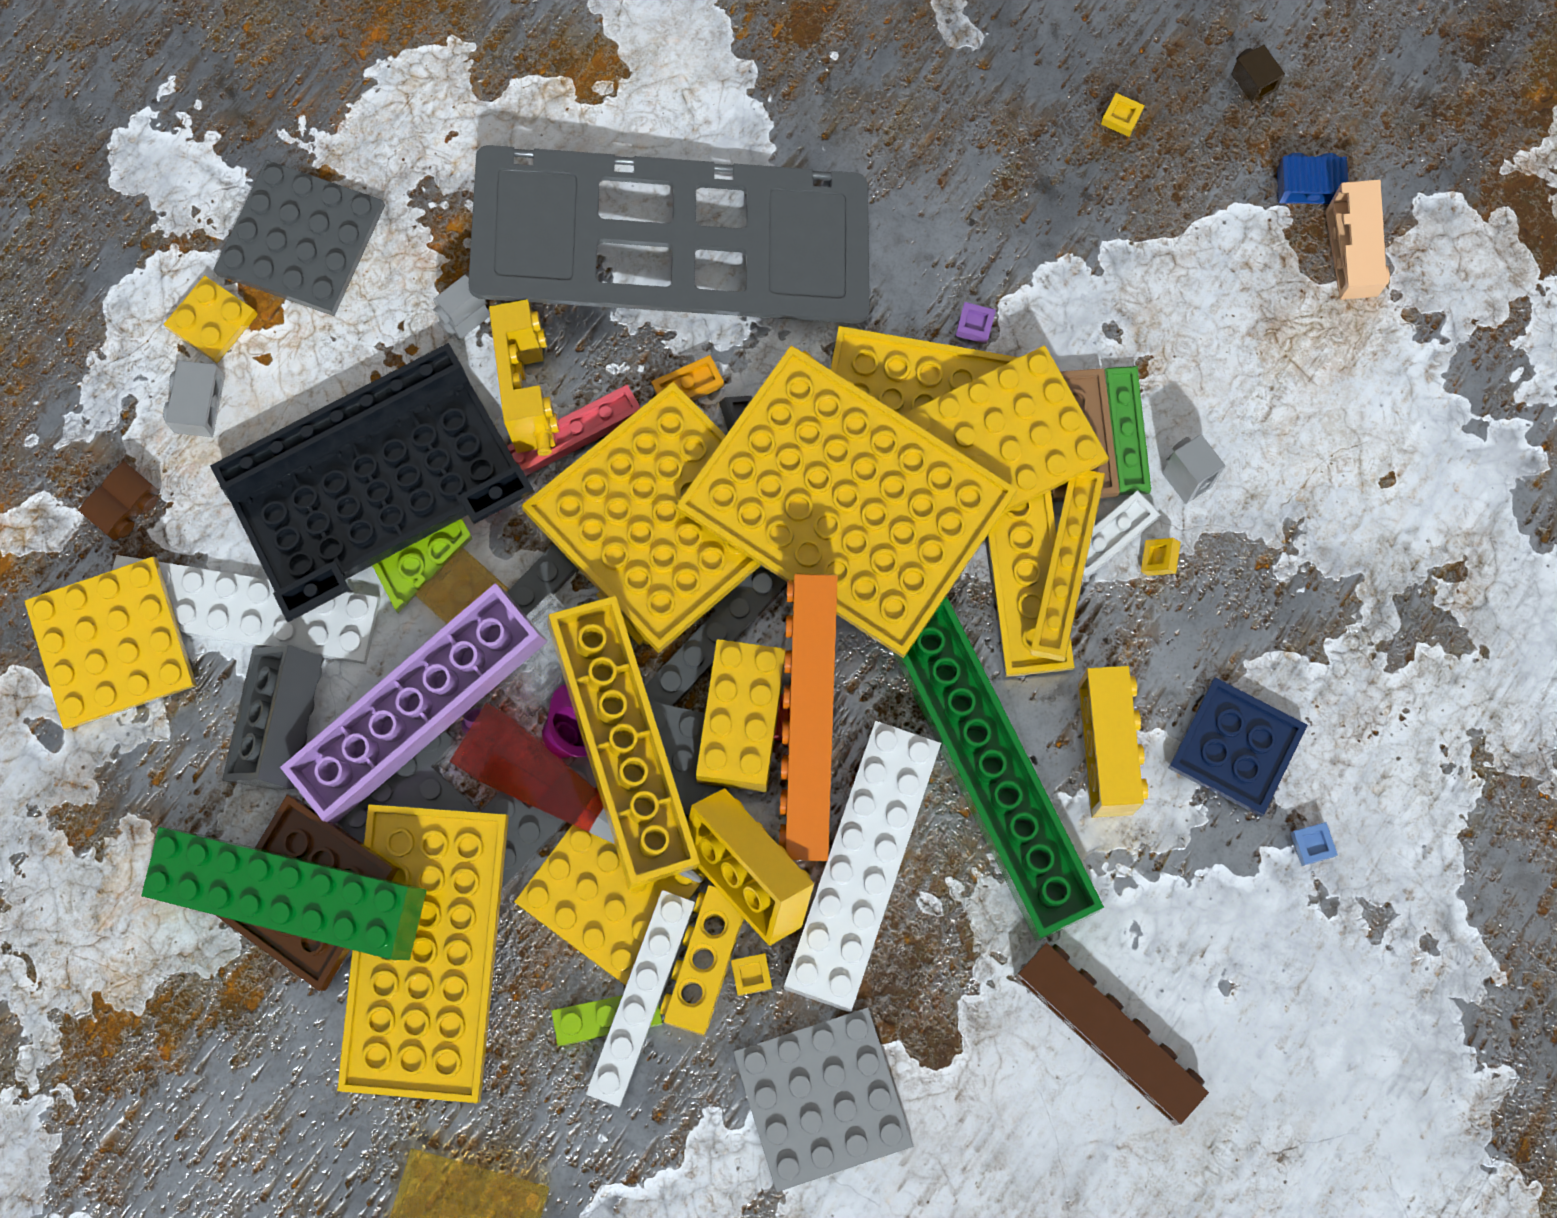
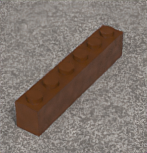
M1046 942L1016 974L1015 978L1174 1126L1181 1125L1209 1093L1203 1087L1205 1083L1203 1078L1191 1068L1184 1070L1175 1061L1178 1056L1164 1043L1158 1046L1148 1036L1151 1031L1140 1020L1134 1018L1131 1021L1121 1011L1124 1006L1113 995L1107 993L1104 996L1095 987L1097 981L1082 968L1077 971L1068 962L1070 956L1060 946L1054 944L1051 947Z

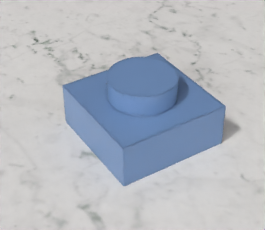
M1327 822L1290 833L1301 866L1338 856Z

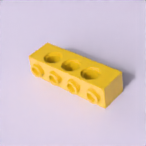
M708 885L706 893L699 892L694 907V912L699 913L695 927L689 925L682 945L688 948L684 960L677 959L671 979L676 981L672 995L666 993L660 1010V1014L665 1015L663 1021L665 1024L706 1037L744 920L742 915L716 887ZM712 917H718L725 923L723 931L718 935H711L705 931V924ZM700 951H708L714 956L712 965L707 969H699L694 965V957ZM691 984L698 985L702 989L701 999L693 1004L684 1001L682 996L683 990Z

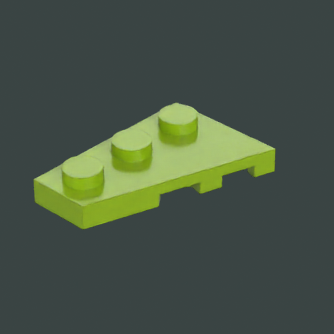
M463 519L372 565L397 613L473 539Z

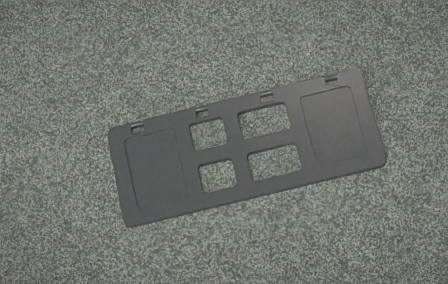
M486 145L481 147L476 153L469 291L478 299L521 301L528 299L529 302L862 323L867 319L870 311L868 182L862 174L856 172H822L803 168L736 163L728 165L715 164L709 161L642 156L621 157L615 156V154L548 149L527 150L514 149V147ZM514 157L533 158V165L514 164ZM615 164L634 166L633 173L614 171ZM714 172L733 173V180L714 179ZM813 179L830 180L831 187L813 186ZM618 181L671 186L673 188L672 222L657 223L601 218L598 214L600 182ZM698 188L744 191L747 195L746 227L728 228L697 224L696 190ZM600 243L669 248L672 252L671 284L664 287L599 282L596 278L597 246ZM697 250L743 253L746 256V290L739 292L697 288L695 286V252Z

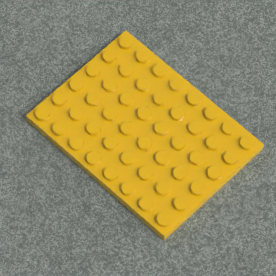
M791 345L679 500L676 509L786 582L794 580L796 573L838 575L836 615L904 658L1005 511L1018 489Z

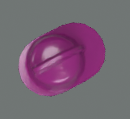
M566 684L561 685L553 692L548 718L542 729L543 742L552 752V759L554 760L573 756H588Z

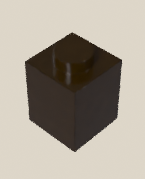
M1263 44L1254 50L1248 48L1240 53L1236 58L1231 75L1249 101L1254 103L1278 90L1285 73Z

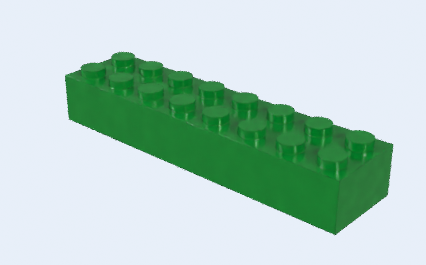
M158 827L141 896L390 960H410L427 889L184 830Z

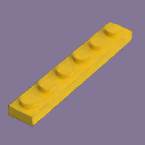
M1088 471L1068 482L1032 642L1031 655L1065 662L1105 473Z

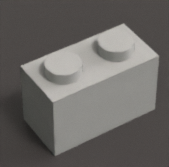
M177 361L176 371H172L169 380L170 400L165 403L163 409L164 421L174 433L213 438L225 376L217 364Z
M1202 434L1192 440L1186 437L1179 441L1172 448L1174 452L1166 459L1168 463L1162 473L1185 504L1212 488L1226 466Z

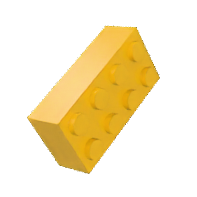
M717 639L696 770L697 783L767 792L785 668V648Z
M1129 666L1087 668L1078 683L1091 818L1131 816L1144 804V800L1148 799L1146 778L1141 779L1140 765H1144L1145 761L1144 748L1142 744L1137 743L1136 731L1141 729V718L1139 710H1134L1133 697L1137 696L1136 677L1130 676Z
M725 788L693 804L690 810L688 826L700 861L698 868L769 946L800 929L803 925L814 886L809 874L798 867L789 857L787 851L768 835L764 826L756 822L744 809L742 803L734 798Z

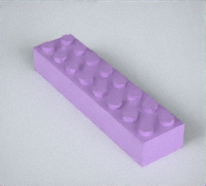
M495 583L280 768L321 820L336 824L548 641L507 592Z

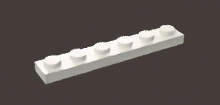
M663 890L661 891L586 1095L621 1107L695 907L694 901Z

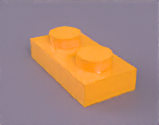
M711 355L651 381L656 395L674 382L692 401L725 387Z

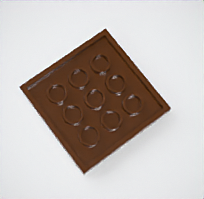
M286 795L255 847L391 881L399 869L334 823L322 821L314 809L293 795ZM217 916L318 991L327 990L350 951L347 948Z

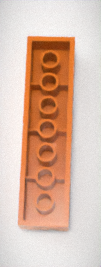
M796 573L794 580L787 581V602H794L793 615L786 616V638H792V650H786L784 672L791 673V685H785L783 709H790V720H784L782 744H789V755H783L781 779L788 780V789H782L780 795V815H787L786 824H780L779 845L787 851L792 860L828 861L838 575Z

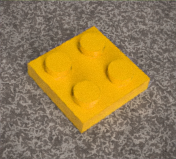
M204 275L166 320L164 326L167 330L218 364L258 314L252 307Z

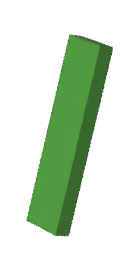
M1138 367L1105 368L1120 491L1118 496L1133 495L1137 490L1141 494H1150L1151 481Z

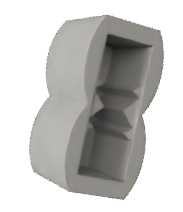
M466 274L433 299L436 305L433 312L440 320L438 322L439 326L449 338L454 335L458 340H461L490 317V313L485 305V299H478L470 293L469 278Z

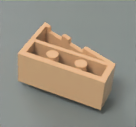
M1381 180L1344 182L1340 184L1325 211L1340 300L1378 297L1390 279L1389 268L1386 265Z

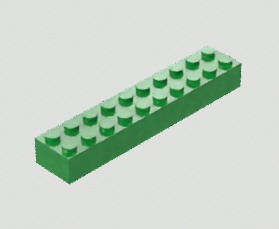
M945 597L906 656L902 658L893 651L892 653L935 740L941 743L940 750L1035 942H1038L1100 912L1104 906L948 598Z

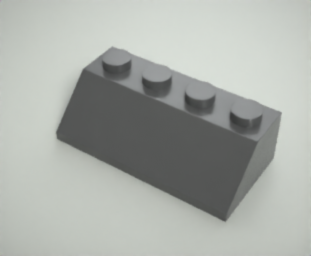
M291 645L252 649L222 781L274 790L294 789V784L280 767L306 745V731L309 717L315 706L313 699L317 683L322 675L321 663L323 656Z

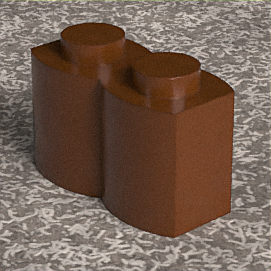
M123 461L112 470L102 485L87 497L78 511L112 540L116 541L120 537L124 538L131 533L135 526L134 522L139 515L153 509L157 503L160 491Z

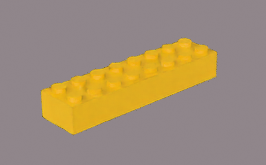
M616 595L548 614L547 625L628 889L697 868L700 861Z

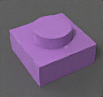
M964 302L956 336L987 344L996 310Z

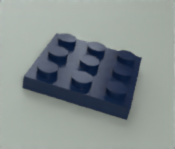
M1214 677L1168 769L1262 817L1308 725Z

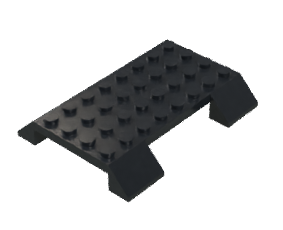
M449 343L210 465L222 491L231 502L275 591L273 595L287 622L349 591L350 587L347 579L465 516L468 515L472 523L476 524L535 493L471 386L461 363Z

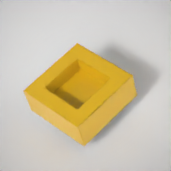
M1115 93L1101 125L1130 137L1145 105Z
M1175 538L1145 540L1141 572L1148 576L1176 574L1181 542Z
M765 953L731 960L738 996L772 990Z

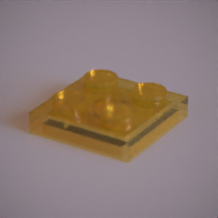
M461 547L415 593V596L447 625L493 584L496 583L506 592L510 589L468 551Z

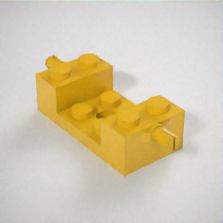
M528 299L489 306L504 424L517 453L538 449V455H550L552 453L551 447L556 446L554 433L560 432L557 414L553 411L551 398L544 397L540 385L523 388L522 383L523 380H526L524 365L544 361L542 348L548 347L545 329L541 326L539 312H532L531 302Z

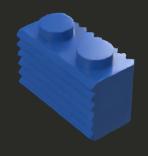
M1291 153L1283 156L1277 168L1278 203L1330 204L1340 184L1348 182L1347 157H1339L1334 153H1325L1317 157H1308L1303 153Z

